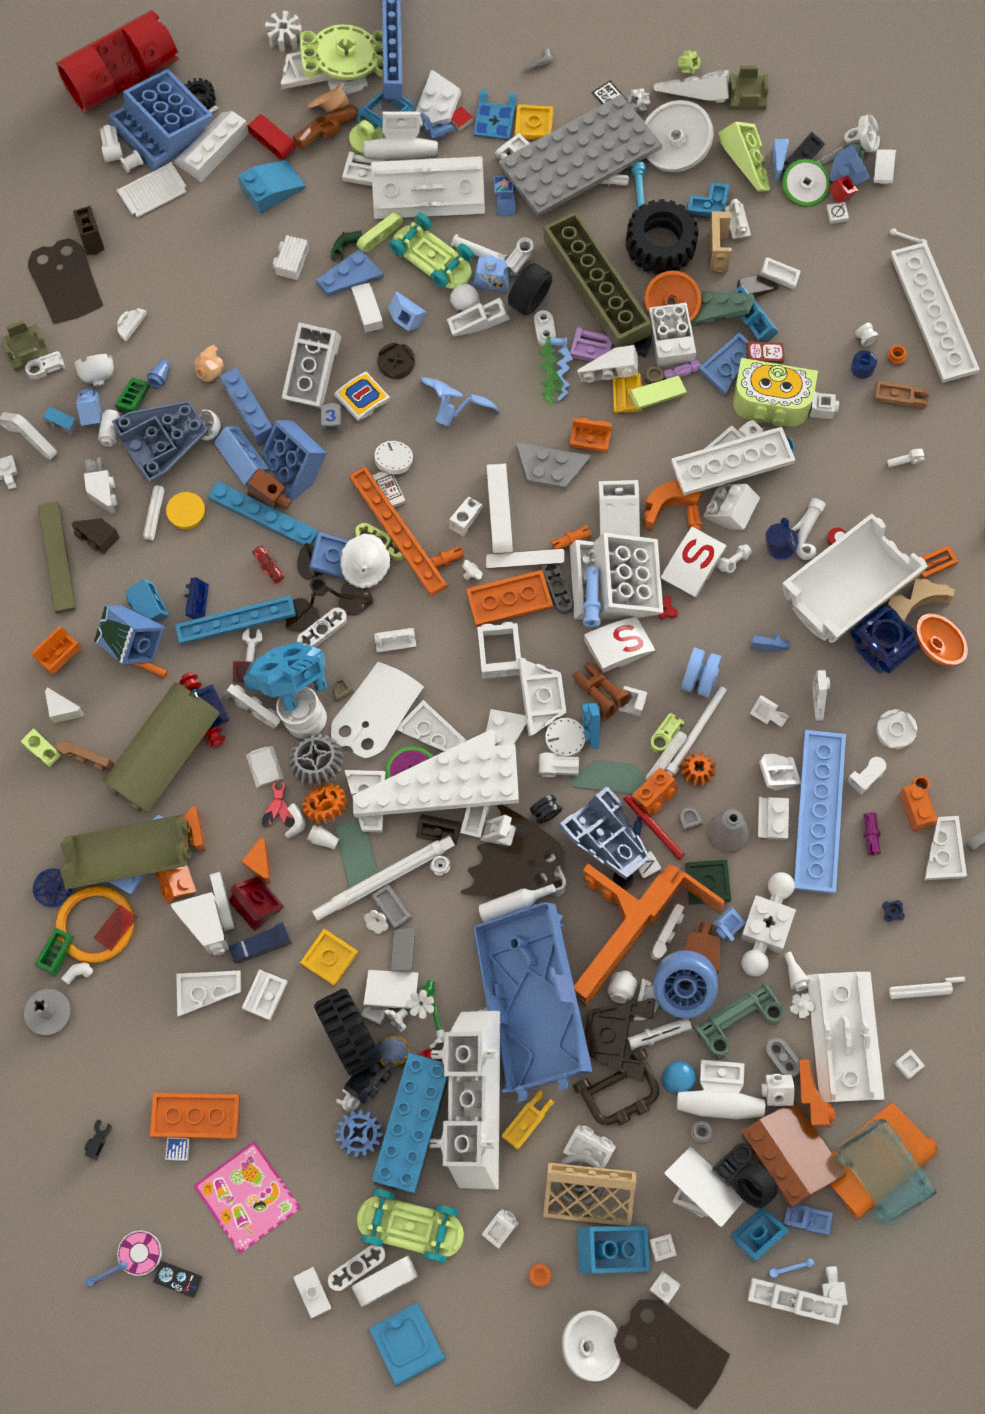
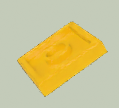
M517 104L514 136L520 133L526 140H538L551 133L553 107Z
M323 929L300 961V964L335 987L359 952L326 929Z

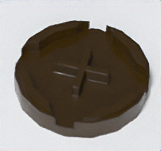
M390 343L385 345L378 354V368L388 378L401 379L413 371L415 355L412 349L405 344Z

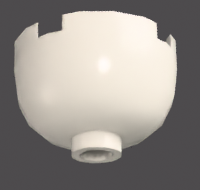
M107 354L88 356L85 362H82L81 359L74 362L78 377L85 383H93L94 387L104 385V381L108 380L113 374L114 364L111 354L109 356Z

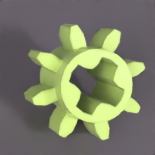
M684 51V55L679 56L678 66L682 69V73L694 74L695 69L700 66V58L696 55V51Z

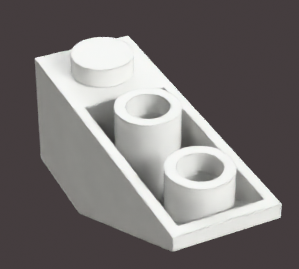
M634 345L616 347L578 369L581 382L590 383L597 380H611L613 378H627L638 375V355Z

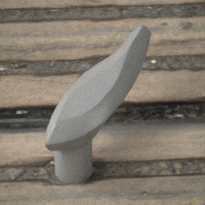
M544 49V56L524 67L523 71L547 65L556 58L551 56L549 49Z

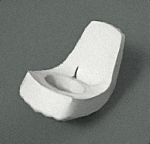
M292 803L287 808L295 820L294 825L285 833L287 839L303 832L306 827L304 814L295 803Z

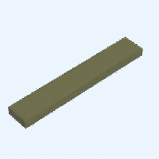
M57 501L38 505L55 612L58 614L76 610L59 503Z

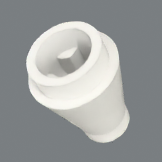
M313 825L307 840L311 841V844L334 850L339 838L332 835L321 825L319 827Z

